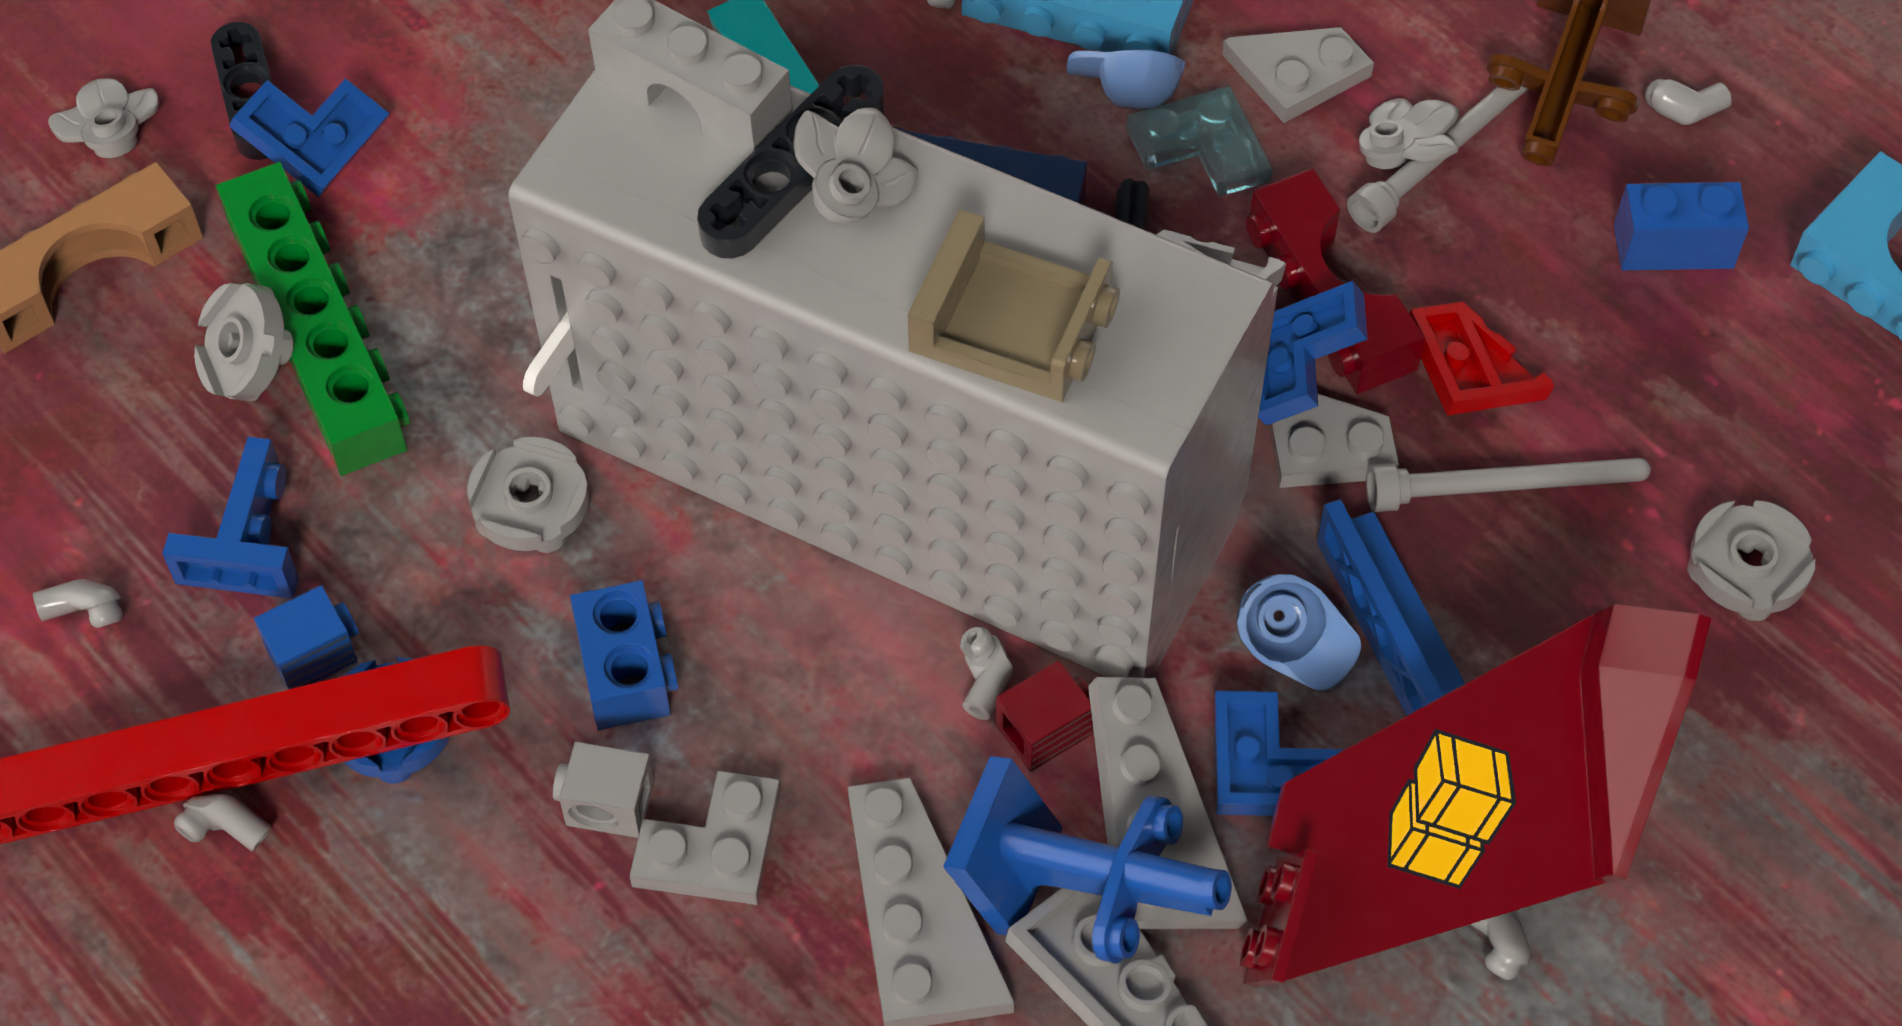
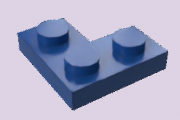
M346 78L313 115L267 80L232 118L229 127L274 163L281 162L283 169L296 180L299 179L302 185L320 197L385 123L390 113Z
M1354 281L1274 311L1258 418L1265 425L1318 407L1315 359L1368 339L1364 293Z
M1215 691L1213 709L1216 815L1274 816L1283 783L1338 754L1343 749L1280 748L1278 692Z

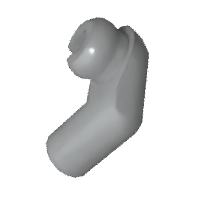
M1657 79L1649 84L1645 92V99L1650 107L1657 113L1681 125L1696 123L1729 108L1732 103L1728 88L1719 82L1697 92L1675 80Z
M77 579L33 592L34 603L42 622L84 609L88 611L91 625L96 628L119 622L123 617L122 609L117 601L121 599V596L114 587L86 579Z
M980 626L966 631L960 641V649L965 654V661L975 679L962 706L971 716L979 720H988L996 708V697L1005 692L1012 680L1013 667L997 636L992 635L988 629Z
M226 794L194 796L183 804L185 810L177 815L174 820L175 829L191 842L201 841L209 829L213 831L224 830L252 852L272 830L271 825L236 798Z
M1511 912L1470 924L1489 936L1490 942L1494 946L1485 958L1486 967L1503 979L1511 980L1517 977L1522 964L1528 965L1531 949L1521 922Z

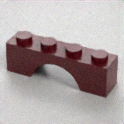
M1313 168L1254 190L1250 216L1246 218L1247 232L1254 246L1258 249L1263 248L1268 257L1280 259L1286 263L1282 281L1279 285L1285 291L1290 290L1297 302L1345 284L1330 271L1322 256L1335 242L1340 208ZM1363 292L1368 339L1328 354L1330 364L1339 377L1345 376L1357 395L1418 370L1425 336L1397 294H1371Z

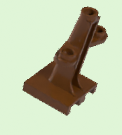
M1537 0L1538 7L1569 15L1550 70L1547 71L1506 54L1490 56L1486 68L1490 73L1488 80L1493 85L1511 91L1519 90L1522 86L1541 93L1521 153L1525 160L1540 166L1553 165L1574 104L1596 108L1595 111L1599 116L1614 122H1626L1629 115L1636 113L1640 99L1634 93L1620 87L1583 81L1602 25L1641 36L1651 0Z

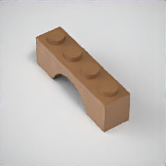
M157 162L137 173L128 175L118 184L88 201L77 204L67 213L38 229L26 233L21 239L0 250V349L4 354L55 325L53 306L56 294L63 282L80 267L95 260L108 257L134 258L155 267L203 239L191 203Z

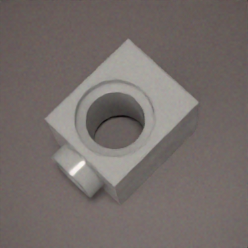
M574 742L569 764H559L553 785V799L560 801L566 826L638 838L642 819H645L654 786L650 756L646 753Z

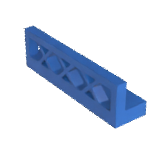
M1341 499L1325 504L1317 544L1406 716L1464 685L1465 682L1375 513L1371 512L1351 519Z

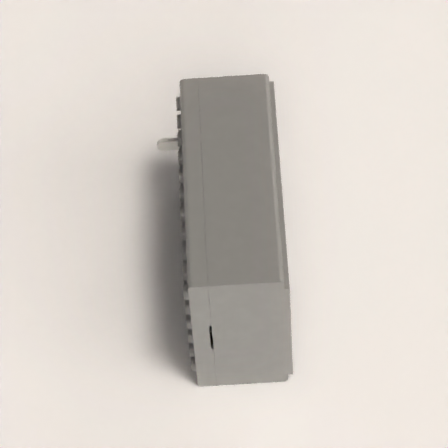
M594 70L513 181L508 195L541 350L526 371L523 380V390L538 397L544 393L548 386L550 387L559 431L1106 677L1153 678L1240 515L1241 503L1247 493L1278 287L1274 286L1275 284L1271 281L896 128H893L895 144L892 157L908 162L918 170L915 187L904 202L893 207L875 206L871 213L860 221L838 224L826 219L819 213L813 201V190H811L750 252L733 259L719 258L710 254L702 245L697 222L698 209L704 200L746 158L702 135L701 123L697 112L675 90L666 87L652 104L648 106L597 79L596 71ZM790 86L793 112L811 94ZM769 172L759 176L753 185L764 192H776L786 187L790 180L783 174ZM840 183L844 190L853 193L849 187ZM742 199V208H744L747 204ZM959 209L985 217V241L1089 275H1091L1099 257L1113 261L1111 286L1120 289L1119 301L1114 317L1108 328L1097 326L1091 339L1092 342L1096 343V349L1088 375L1083 382L1073 379L1063 403L909 352L907 315ZM740 217L729 224V226L739 229L741 227ZM721 221L716 223L717 230L719 231L728 226V224Z

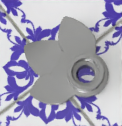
M100 78L87 83L79 90L76 96V107L52 114L49 117L48 123L53 134L62 142H84L88 148L94 150L97 156L115 158L128 153L135 147L138 140L136 136L139 129L138 125L156 113L159 107V98L154 88L142 89L127 94L124 86L116 79Z
M1405 98L1391 99L1382 103L1370 114V127L1360 134L1359 149L1365 155L1366 162L1378 169L1398 168L1407 163L1409 159L1418 162H1432L1446 158L1458 152L1457 144L1443 134L1458 119L1459 109L1451 103L1440 100H1425L1413 106Z
M876 108L857 109L845 117L839 127L809 110L805 111L797 122L794 133L795 157L798 163L814 178L812 183L813 201L817 210L822 216L834 223L847 224L866 218L875 206H897L910 196L915 187L918 170L908 162L892 157L895 144L893 128L888 119ZM840 183L849 187L853 193L844 190Z

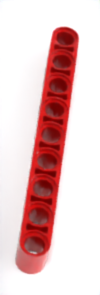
M475 645L0 758V844L188 800L194 796L213 794L494 726L507 719L510 714L502 654L498 649L490 646Z

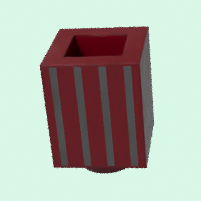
M1059 660L996 697L995 726L1030 772L1092 736L1093 722L1088 685L1078 675L1072 678Z

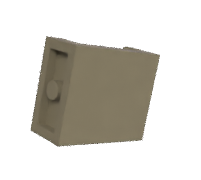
M959 209L907 315L909 352L1063 403L1073 379L1083 382L1088 375L1096 349V343L1092 342L1091 339L1097 326L1108 328L1114 317L1119 301L1120 289L1111 286L1113 261L1099 257L1091 275L987 242L985 241V217Z

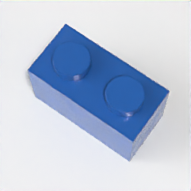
M1740 182L1626 184L1614 222L1621 271L1734 269L1749 230Z

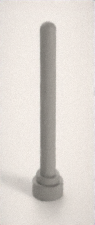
M1521 86L1519 90L1511 91L1496 87L1458 119L1443 135L1452 139L1459 149L1528 89ZM1448 157L1432 162L1410 160L1385 182L1377 181L1364 184L1348 198L1347 208L1352 219L1368 232L1376 233L1395 218L1397 208L1399 207V199Z
M1643 458L1409 474L1406 468L1397 469L1395 463L1370 464L1366 472V493L1372 512L1397 511L1400 504H1409L1412 497L1639 482L1648 478L1651 467Z

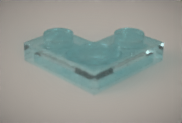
M1230 86L1127 115L1126 130L1146 170L1198 155L1219 197L1271 181L1272 166Z

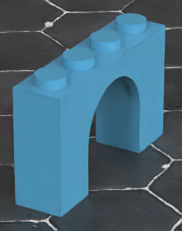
M962 0V15L975 18L984 23H994L1025 31L1034 36H1044L1075 44L1087 50L1101 52L1152 50L1173 55L1194 0Z
M1880 151L1803 232L1790 264L1791 267L1802 273L1807 280L1822 286L1849 304L1857 313L1869 317L1898 336L1901 341L1902 271L1897 267L1890 255L1888 242L1902 228V165Z

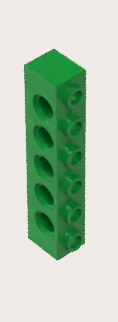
M277 162L215 185L227 221L255 284L271 288L279 303L283 315L284 330L289 331L293 338V351L289 361L340 476L407 451L401 428L410 425L407 411L398 392L387 395L382 383L390 380L387 368L378 348L367 351L362 341L370 337L367 325L358 305L347 308L343 297L349 295L350 290L339 263L336 262L328 265L323 256L330 253L331 250L320 222L317 220L308 223L305 217V213L311 212L312 209L301 181L298 179L289 182L281 162Z

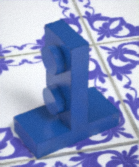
M247 437L217 538L168 533L162 555L175 584L293 599L299 577L288 547L268 545L271 536V518L269 516L274 499H281L286 486V467L284 464L279 463L271 439Z

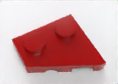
M1463 301L1410 310L1409 314L1425 336L1421 360L1447 416L1548 399L1555 387L1551 378L1544 372L1536 378L1512 358L1517 348L1501 334L1491 331L1485 325L1484 320Z

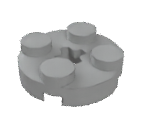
M249 283L223 284L209 297L198 322V326L207 327L205 345H195L194 358L198 376L207 391L214 395L225 396L233 400L255 401L271 383L278 366L286 364L293 351V338L289 331L284 330L283 315L279 303L271 288Z
M542 437L513 440L514 447L503 449L497 454L494 448L484 454L471 471L467 484V495L476 530L493 543L507 549L518 551L537 550L542 553H550L561 548L566 542V537L573 533L583 521L589 505L587 480L583 469L577 464L576 456L563 444ZM530 485L538 486L540 497L535 501L520 502L519 498L514 495L516 491L526 492Z
M1755 500L1753 506L1740 505L1733 507L1735 501L1720 504L1709 511L1697 527L1691 542L1690 559L1687 565L1690 578L1698 583L1700 588L1716 603L1729 610L1739 612L1742 617L1751 621L1765 620L1771 613L1783 611L1795 604L1804 594L1815 571V559L1813 560V555L1809 548L1812 539L1806 527L1792 513L1770 502ZM1740 549L1745 553H1750L1754 549L1760 551L1763 554L1760 562L1763 566H1752L1745 563L1737 550Z

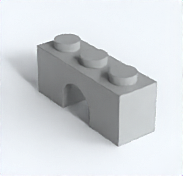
M614 0L588 29L597 79L648 106L652 104L666 87L675 90L697 112L701 123L702 135L745 158L792 113L788 69L655 0Z

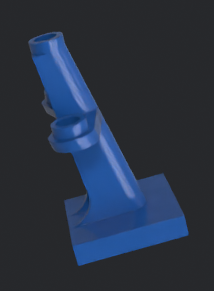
M994 756L989 757L943 866L997 935L1007 936L1008 929L1029 913L1040 885L1101 895L1102 899L1092 931V946L1099 960L1114 964L1120 963L1124 958H1131L1137 951L1140 940L1139 925L1135 920L1138 903L1211 916L1213 910H1223L1227 906L1232 891L1231 877L1226 870L1212 869L1160 856L1167 844L1173 845L1177 843L1183 829L1181 809L1176 805H1172L1169 799L1155 795L1147 796L1141 803L1119 847L1061 833L1063 827L1012 758Z

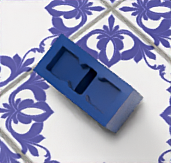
M643 580L570 595L597 731L671 715L667 692L678 690L671 653L659 656L656 639L667 637L660 601L647 602ZM626 623L632 625L629 629L621 632L609 630L617 624ZM629 676H641L644 678L641 682L634 685L620 684L623 679Z

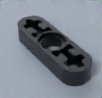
M244 22L225 24L217 29L211 38V49L229 123H231L232 118L251 98L235 96L234 92L239 86L246 83H257L262 86L267 80L272 83L259 32L254 26ZM243 46L246 62L236 64L233 48ZM231 129L237 149L243 156L254 160L268 158Z

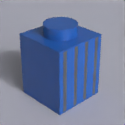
M322 585L253 618L265 649L287 689L313 684L358 661L350 640L359 635L358 628L345 603L342 601L333 606Z

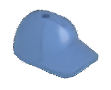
M1152 50L1114 52L1074 51L1067 60V72L1069 75L1099 78L1105 95L1114 105L1133 109H1151L1165 103L1177 90L1185 67V61L1168 53Z
M1269 575L1257 581L1247 590L1239 604L1236 616L1239 636L1250 653L1263 664L1312 689L1328 690L1334 687L1349 673L1360 655L1361 640L1355 630L1320 589L1296 575ZM1277 610L1283 612V616L1279 620H1275L1273 617L1274 612Z

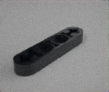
M848 65L833 72L704 200L698 209L697 222L702 245L710 254L719 258L730 259L744 256L754 249L812 190L814 178L798 163L794 151L795 128L805 111L814 112L837 127L842 123L839 119L841 114L843 121L845 117L857 109L876 108L884 115V84L880 75L873 69L863 65ZM861 94H865L867 100L864 101L857 97H859ZM846 95V96H848L849 98H852V99L844 106V99H843V97ZM769 172L783 174L790 180L786 187L776 192H764L753 185L759 176ZM742 199L747 204L744 208H742ZM740 217L741 227L739 229L729 226V224ZM721 221L728 224V226L719 231L717 230L716 223Z

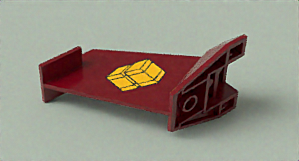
M1613 604L1574 622L1573 625L1283 783L1265 847L1289 855L1277 858L1275 867L1268 865L1260 880L1257 902L1264 904V909L1258 930L1250 928L1242 946L1240 966L1247 968L1243 984L1253 987L1284 984L1286 980L1604 883L1626 879L1697 680L1711 617L1697 613Z

